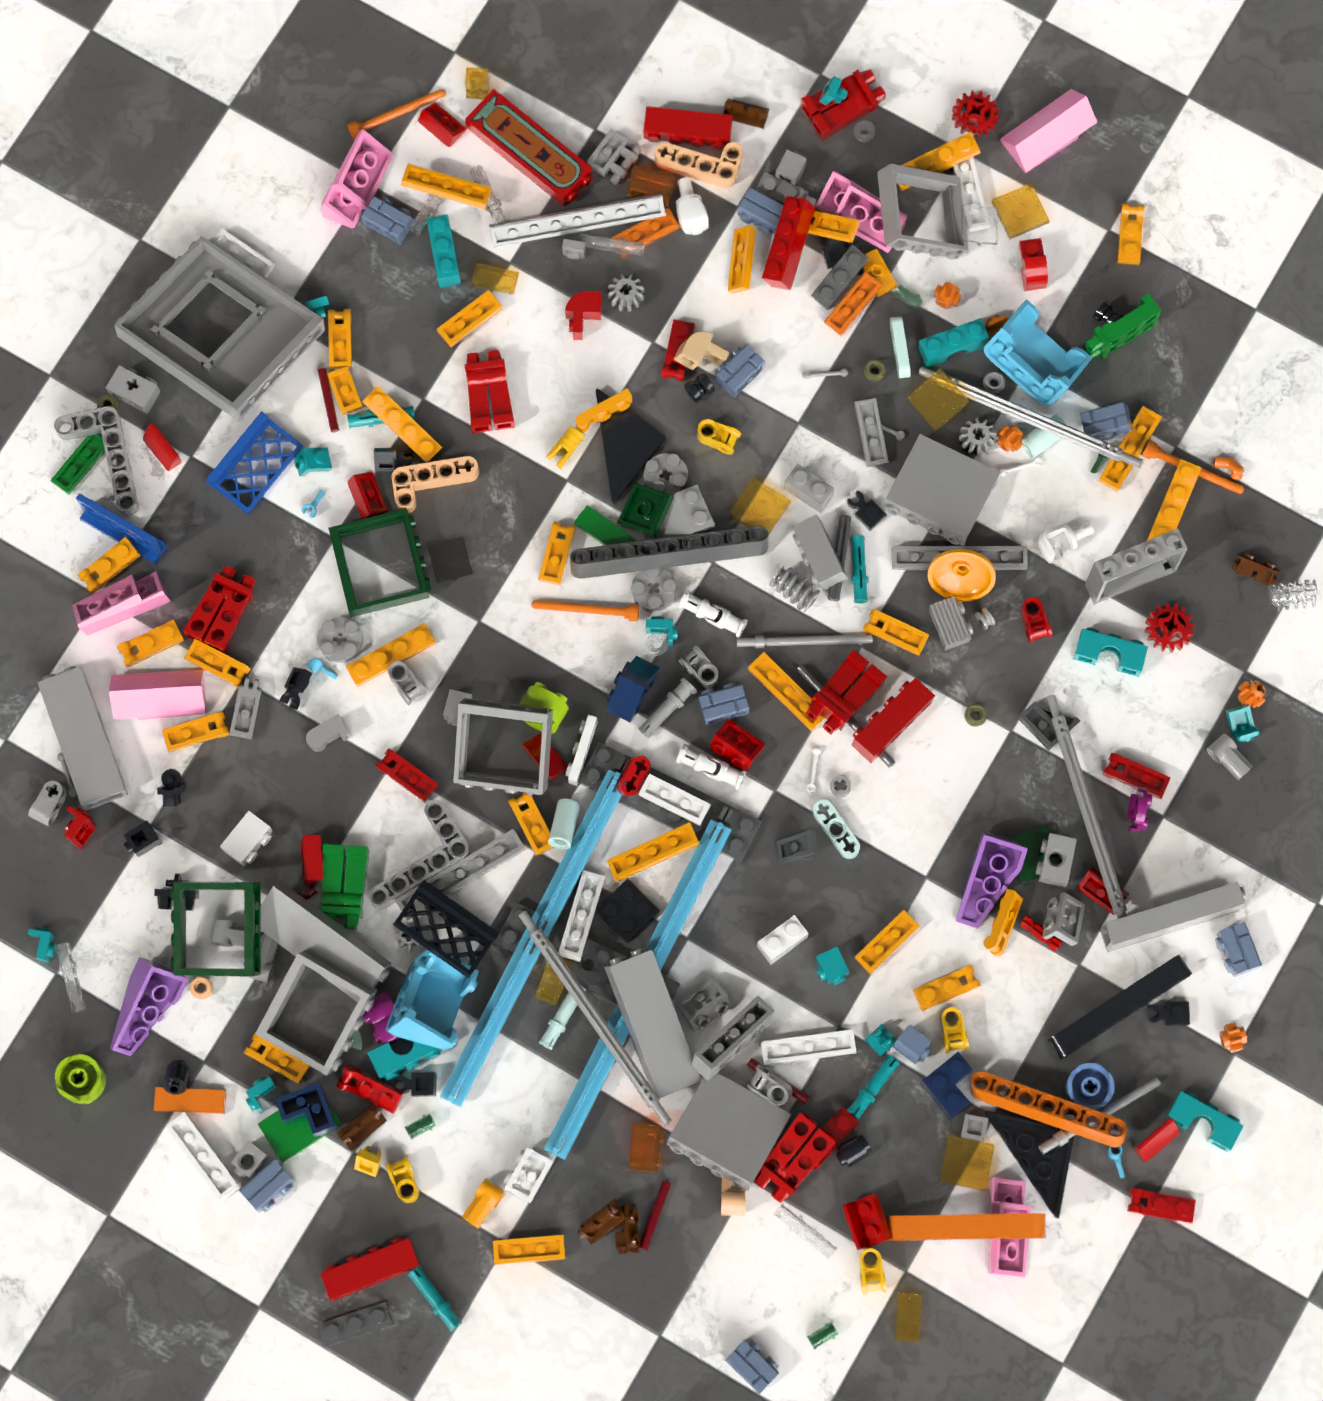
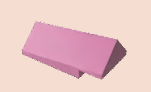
M1070 89L1000 138V141L1026 174L1077 140L1081 133L1095 125L1097 121L1087 96Z
M363 129L357 135L321 203L323 218L350 228H355L363 209L369 206L393 156L391 151Z
M834 170L815 208L824 213L857 219L860 225L856 235L889 253L892 247L885 246L880 198ZM899 211L902 231L908 216Z
M157 571L137 581L131 574L73 604L72 607L78 627L88 636L172 601Z
M203 669L111 675L109 696L114 720L130 718L145 720L206 714Z
M996 1177L989 1178V1214L1031 1213V1206L1024 1205L1026 1182ZM989 1239L988 1273L1025 1277L1028 1239Z

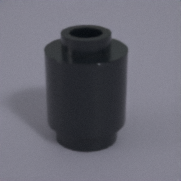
M174 1060L167 1066L163 1088L168 1093L178 1095L185 1092L190 1074L186 1062Z
M860 1135L859 1137L851 1138L837 1148L839 1153L835 1155L842 1166L847 1165L850 1168L868 1156L867 1153L871 1152L872 1149L863 1135Z

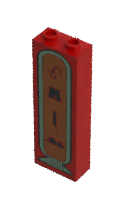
M495 89L465 118L466 128L563 207L568 202L572 203L578 196V191L582 187H587L593 179L591 166Z

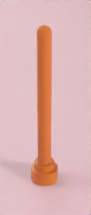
M439 89L365 122H351L347 124L353 140H355L360 130L366 131L443 98L446 92L444 89Z
M1148 440L1142 457L1149 460L1150 458H1158L1178 467L1180 458L1160 450V447L1156 446L1157 443ZM1201 468L1199 477L1235 493L1242 494L1244 492L1242 485Z
M534 600L531 603L534 609L624 616V619H628L630 622H638L639 604L630 603V606L613 607Z

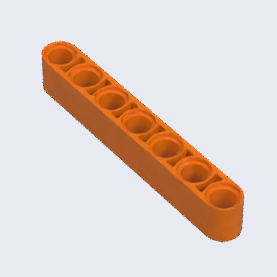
M984 1071L974 1073L971 1078L970 1092L973 1098L1111 1147H1119L1125 1141L1127 1127L1125 1122L1119 1118ZM981 1083L986 1085V1087L979 1088L976 1085ZM1005 1091L1008 1095L1002 1096L998 1092ZM1028 1099L1030 1100V1103L1025 1104L1022 1103L1020 1100ZM1044 1107H1050V1108H1052L1053 1110H1052V1111H1045V1110H1043V1108H1044ZM1070 1114L1075 1116V1118L1068 1119L1065 1116ZM1093 1122L1096 1123L1098 1126L1090 1127L1088 1123ZM1117 1130L1120 1134L1113 1135L1110 1131Z
M1046 1214L888 1216V1228L892 1237L890 1241L1046 1238Z

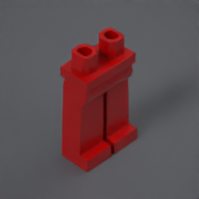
M871 69L861 73L859 70L852 72L853 75L842 79L839 88L845 89L847 95L844 100H841L840 104L833 100L828 105L819 102L823 90L812 96L807 95L801 98V108L810 123L812 122V126L822 141L870 111L877 110L878 104L886 98V93L881 86L873 90L870 89L869 85L876 82L875 75Z
M498 349L488 351L489 361L480 362L479 353L467 354V364L464 365L468 384L472 434L492 431L487 387L490 390L495 431L515 428L505 374V362Z
M225 565L220 574L215 573L212 583L183 630L187 638L193 641L197 639L226 654L229 648L228 644L249 601H252L254 597L252 591L256 582L253 577L245 574L240 583L233 581L237 571Z
M853 649L819 693L817 692L813 696L806 716L814 721L820 715L823 716L827 721L822 727L830 735L838 729L841 731L845 724L884 685L888 676L873 664L867 668L869 661Z
M803 1111L799 1113L768 1156L754 1180L763 1189L771 1180L778 1186L771 1196L779 1203L795 1193L797 1187L838 1141L823 1127H820L794 1161L790 1163L791 1159L819 1126L818 1123Z

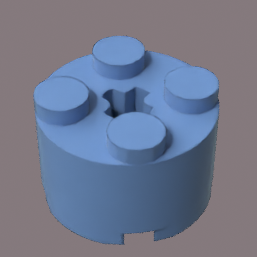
M1081 1064L1066 1079L1064 1087L1066 1099L1099 1111L1111 1100L1114 1094V1080L1112 1075L1099 1064ZM1087 1083L1090 1084V1087H1094L1091 1093L1084 1089Z

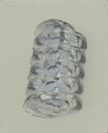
M1305 579L1303 584L1301 581L1296 580L1294 585L1291 581H1287L1285 586L1282 582H1278L1276 587L1273 583H1269L1268 599L1270 606L1274 605L1276 610L1280 611L1281 604H1283L1285 609L1289 610L1290 603H1292L1294 609H1298L1299 602H1301L1303 608H1307V603L1310 601L1312 607H1316L1318 592L1315 579L1312 580V583L1310 580Z

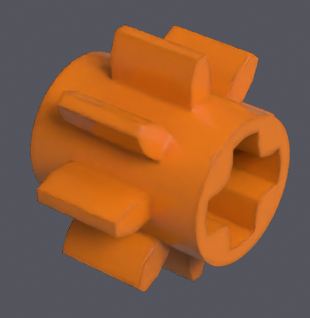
M944 282L943 286L938 284L933 293V297L937 298L935 303L944 309H950L952 305L957 307L961 299V294L958 293L959 288L950 282Z
M1007 425L1003 426L997 432L999 438L996 440V443L1005 452L1010 450L1017 452L1024 445L1020 441L1024 435L1014 425L1010 427Z
M1245 681L1238 687L1241 691L1238 694V699L1242 705L1248 704L1250 707L1255 708L1266 701L1263 697L1266 689L1259 681Z
M1236 1022L1223 1026L1224 1031L1219 1032L1223 1048H1230V1052L1242 1050V1044L1247 1043L1244 1027H1237Z

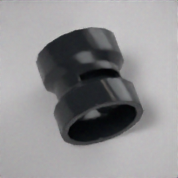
M1105 301L1096 310L1093 318L1097 322L1103 321L1102 323L1105 325L1108 322L1118 321L1124 315L1119 310H1112V304Z
M703 372L696 377V380L689 381L684 385L688 395L695 403L702 400L705 394H711L715 391L712 382Z

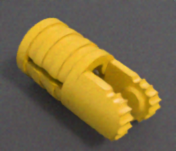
M569 426L564 435L561 436L560 440L556 442L546 455V458L548 460L553 459L560 449L565 452L556 464L561 470L574 453L573 451L585 439L584 435L574 427Z

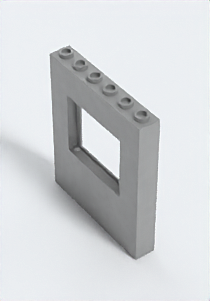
M203 236L197 241L192 242L188 250L175 260L173 266L168 271H164L159 280L154 285L149 286L145 294L139 300H136L131 305L129 311L125 315L120 316L114 325L117 337L237 421H240L325 331L323 318ZM210 282L253 313L210 358H207L165 327Z

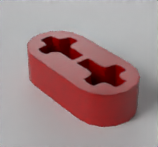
M634 756L628 761L617 782V790L621 795L633 796L640 790L650 771V762L646 757ZM635 762H641L643 770H637ZM631 781L630 786L632 790L626 791L627 786L624 783Z

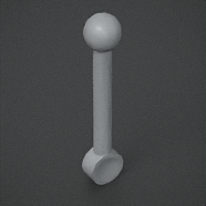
M846 368L840 371L804 372L802 377L803 379L835 375L846 377L849 372Z
M882 425V430L895 435L897 440L904 439L905 433L903 431L897 432Z
M59 753L57 759L61 761L70 788L69 795L72 798H76L77 793L63 753Z

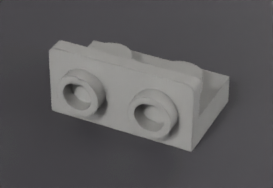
M1064 892L1051 898L1047 904L1048 911L1043 924L1044 931L1042 937L1047 940L1056 936L1067 944L1074 946L1079 941L1085 904Z
M713 976L675 1003L695 1032L708 1026L711 1021L725 1014L732 1007L728 995Z

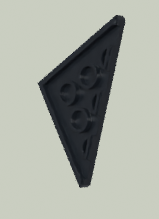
M598 388L596 389L597 404L610 398ZM628 409L621 412L618 410L612 413L609 419L600 422L611 500L614 505L666 439V436Z
M986 1111V1117L1054 1218L1059 1219L1074 1136L1068 1139L1069 1142L1061 1147L1056 1146L1042 1154L1038 1146L1053 1138V1134L1062 1129L1034 1120Z

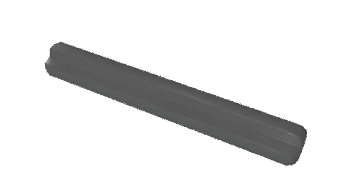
M840 515L835 544V551L843 568L845 566L851 517L848 515ZM842 581L829 587L828 600L834 602L840 600Z

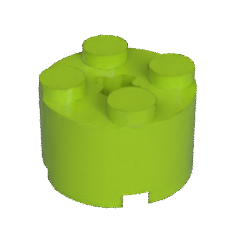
M539 682L528 688L519 705L553 709L551 734L556 732L569 710L566 704L567 698L564 695L552 693L547 690L544 684ZM524 721L542 732L543 723Z
M84 1054L69 1056L60 1062L55 1071V1082L59 1093L71 1102L89 1104L102 1094L106 1085V1074L102 1066L93 1058ZM78 1076H83L84 1081L79 1082L78 1080H76V1078Z

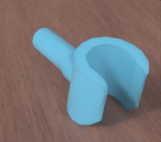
M323 490L319 491L311 504H305L302 507V514H305L308 508H312L309 518L316 516V507L325 494Z
M312 658L307 663V667L314 674L320 669L335 680L338 677L336 673L326 668L318 658Z
M1109 1146L1108 1156L1114 1160L1120 1178L1126 1177L1121 1163L1122 1146L1117 1147L1119 1150L1118 1154H1113Z

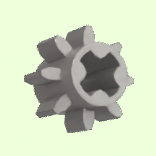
M400 931V935L394 936L395 940L402 941L399 944L400 949L407 946L411 952L413 946L421 947L412 938L408 942L404 938L407 935Z

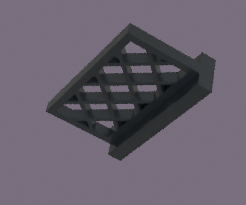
M425 880L422 881L393 923V926L468 979L499 935L498 931ZM416 899L425 905L426 910L416 911L414 901ZM438 914L441 916L445 924H435L433 915ZM427 915L430 925L420 926L418 916ZM403 917H412L415 926L408 927L401 920ZM452 928L461 930L463 937L454 938ZM437 929H446L448 939H439ZM431 930L434 940L425 939L422 931ZM470 941L478 942L483 946V949L481 951H473ZM465 942L468 952L458 953L456 943ZM450 943L453 953L446 954L442 951L441 944ZM461 957L470 958V969L461 964Z

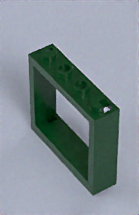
M407 508L328 528L350 617L429 598L428 591L432 590L429 577L424 578L423 570L427 568L424 556L419 557L417 549L421 548L419 536H414L412 528H416L414 516H409ZM404 523L420 589L357 605L341 538Z
M173 882L171 889V899L173 900V910L171 912V922L173 923L171 968L174 970V975L246 977L261 975V882ZM186 889L244 890V969L186 968Z

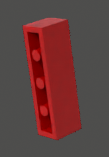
M646 106L643 139L654 143L666 141L674 145L685 143L691 144L694 147H702L704 145L712 146L715 149H724L731 141L733 115Z
M786 196L762 275V279L771 287L791 290L815 210V207L805 198Z
M916 677L911 682L906 681L899 688L898 691L900 693L895 698L891 696L883 704L885 708L880 713L878 711L873 713L868 719L870 723L865 728L859 727L853 734L854 740L851 746L870 763L877 759L932 704L935 695Z
M404 1236L390 1241L391 1245L382 1248V1245L369 1249L368 1255L360 1257V1254L347 1258V1263L338 1266V1263H334L325 1267V1272L320 1273L330 1301L334 1302L420 1266L411 1240L409 1238L404 1239Z

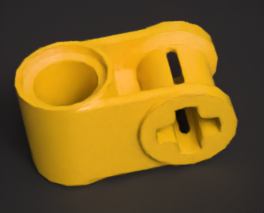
M710 419L700 422L697 431V439L700 443L725 454L732 455L734 453L733 447L735 442L741 436L739 430ZM708 428L712 430L713 434L709 436L704 435L702 430Z
M955 1007L947 1008L940 1017L945 1054L959 1049L967 1051L969 1050V1043L962 1013ZM947 1013H953L957 1016L956 1024L950 1025L946 1022L945 1016Z
M406 1155L404 1159L392 1164L386 1163V1169L398 1197L405 1203L416 1201L419 1196V1188L408 1156ZM408 1185L414 1188L412 1195L408 1197L403 1196L402 1189Z
M874 1248L863 1250L859 1256L862 1294L866 1295L867 1292L880 1290L883 1293L886 1292L885 1274L880 1253ZM868 1252H872L877 1258L873 1266H868L864 1262V1255ZM878 1281V1284H868V1282Z

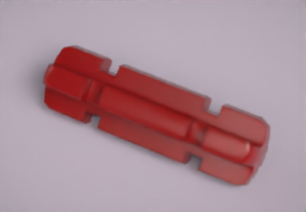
M1027 915L1022 920L1021 927L1025 930L1029 929L1033 936L1044 944L1047 943L1050 949L1056 951L1061 946L1062 940L1056 936L1047 940L1043 938V926L1040 923L1036 924L1032 917Z

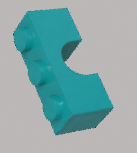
M448 214L428 217L426 219L439 288L460 285L461 281Z
M979 318L919 340L917 350L925 368H930L946 362L950 355L958 351L965 350L966 354L984 348L989 341V335L982 319Z
M1094 628L1081 630L1073 660L1095 665L1100 653L1110 651L1118 657L1119 665L1117 672L1136 677L1140 676L1148 646L1143 645V642L1139 640H1123L1121 636L1116 634H1101L1099 630Z
M388 1042L368 1052V1055L379 1078L390 1081L399 1076L398 1072L404 1069L410 1071L420 1066L419 1062L426 1058L430 1061L439 1057L443 1049L414 1042L413 1048L409 1053L399 1055L392 1050Z
M1181 1091L1178 1093L1165 1119L1172 1118L1176 1125L1186 1130L1191 1125L1193 1119L1203 1118L1211 1126V1133L1207 1142L1227 1153L1231 1151L1244 1125L1239 1123L1240 1119L1231 1114L1226 1116L1218 1112L1219 1108L1209 1102L1204 1104L1198 1101V1096L1192 1092L1185 1091L1184 1093Z

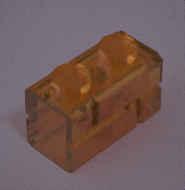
M634 165L627 185V196L636 198L662 193L664 206L669 207L676 187V176H673L671 172L661 170V172L654 171L648 165Z
M632 1124L629 1172L657 1174V1168L662 1169L663 1155L659 1154V1145H664L665 1131H661V1125Z

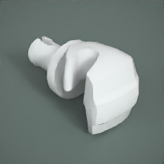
M687 177L681 178L677 181L681 197L676 201L680 227L685 234L699 235L709 227L708 214L701 196L693 192L691 179Z
M1087 520L1073 528H1070L1067 524H1061L1044 531L1038 538V547L1044 559L1051 564L1056 559L1054 552L1056 547L1060 548L1062 558L1067 554L1068 548L1070 550L1076 549L1077 540L1094 533L1092 525L1088 526L1091 523Z

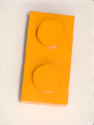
M348 366L327 373L342 416L362 409L363 407Z

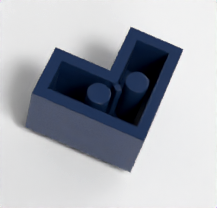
M635 656L631 662L627 661L622 672L619 671L614 680V683L617 685L615 689L610 691L606 701L609 704L606 711L630 723L639 712L645 695L653 686L660 667L638 656Z
M959 1052L955 1053L920 1083L949 1120L970 1104L969 1100L956 1085L971 1074L973 1069Z
M319 1082L275 1099L282 1121L285 1124L307 1117L315 1137L338 1129L324 1089Z

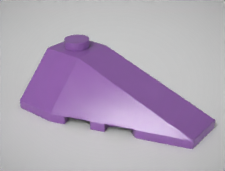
M982 831L957 913L956 922L975 928L980 926L995 903L1007 890L1009 884L1021 871L1028 850L1027 847L1005 837Z
M139 957L128 981L110 1049L131 1056L148 1037L149 1030L157 1021L160 1022L165 1017L163 1014L171 1004L174 1006L180 999L189 978L183 975H174L173 970L157 962Z

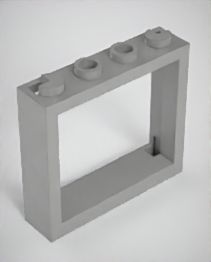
M889 164L877 172L885 246L899 251L910 250L915 254L927 253L932 257L944 256L950 260L958 259V256L968 251L960 177L895 164ZM896 184L942 192L948 243L902 235Z
M1179 529L1094 562L1085 583L1093 604L1176 572L1188 549ZM1169 563L1170 569L1165 570L1163 564ZM1105 571H1110V573L1104 575Z
M464 698L458 703L453 783L465 785V788L482 786V789L489 791L496 790L497 788L505 789L506 793L527 792L529 796L543 794L548 789L553 709ZM470 714L543 723L539 781L466 771Z
M306 951L299 952L255 1034L321 1073L329 1075L333 1071L336 1072L342 1064L343 1060L340 1058L344 1051L347 1052L354 1041L351 1039L353 1033L360 1030L364 1023L362 1017L365 1011L368 1012L373 1006L375 991ZM306 966L360 997L326 1062L272 1032Z

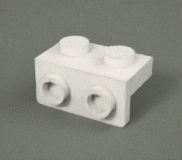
M527 1147L526 1151H520L515 1161L518 1165L514 1172L512 1170L509 1171L504 1183L507 1184L505 1186L507 1191L531 1204L554 1162L535 1152L532 1148Z

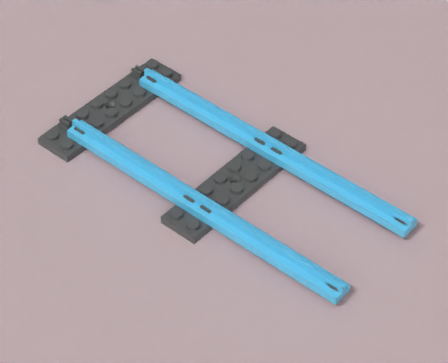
M598 742L578 781L579 784L597 793L572 839L571 847L567 849L536 911L515 902L502 927L495 945L513 953L450 1075L440 1098L460 1108L462 1107L534 965L536 964L556 974L531 939V933L519 915L527 911L538 929L541 928L553 947L559 952L566 927L557 923L618 803L671 829H676L690 822L700 843L645 950L653 951L660 972L720 853L742 863L762 821L650 767L648 775L651 774L711 804L701 825L699 826L639 796L640 790L633 796H623L617 790V782L631 757ZM635 762L637 770H643L641 762ZM631 781L624 783L627 786L626 791L632 790L630 786ZM587 938L580 962L565 957L561 958L578 983L583 986L582 988L617 1005L607 1024L623 1046L629 1031L604 968L610 965L609 960L623 955ZM584 961H591L592 966L585 968L583 966ZM662 975L671 1001H673L680 983ZM601 1038L544 1147L545 1151L563 1160H566L616 1061ZM460 1086H461V1089H460V1091H459V1093H458L456 1099H454V1097L456 1096V1094H457V1092H458V1090H459V1088H460ZM564 1139H566L565 1142H564V1144H563V1146H562V1148H561V1150H560V1152H559V1149H560V1147H561V1145H562Z

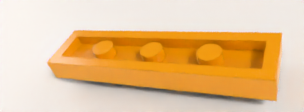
M969 132L901 166L940 173L981 152L972 132ZM898 184L901 191L912 187Z
M412 164L407 165L401 181V186L481 209H486L492 192V187Z
M379 386L362 401L426 463L442 449Z
M1142 406L1132 423L1133 431L1127 432V436L1123 438L1118 447L1124 449L1123 452L1138 458L1161 421L1162 416ZM1111 459L1098 482L1118 492L1133 465L1121 460L1115 461Z
M1182 459L1180 460L1147 541L1177 529L1202 467Z
M423 623L347 665L346 669L356 686L359 687L388 671L389 666L393 662H404L436 644V641L426 624Z
M765 652L748 667V670L811 732L825 720L821 715L816 721L806 716L812 698Z
M689 822L612 857L607 862L615 881L619 882L700 845L692 824Z

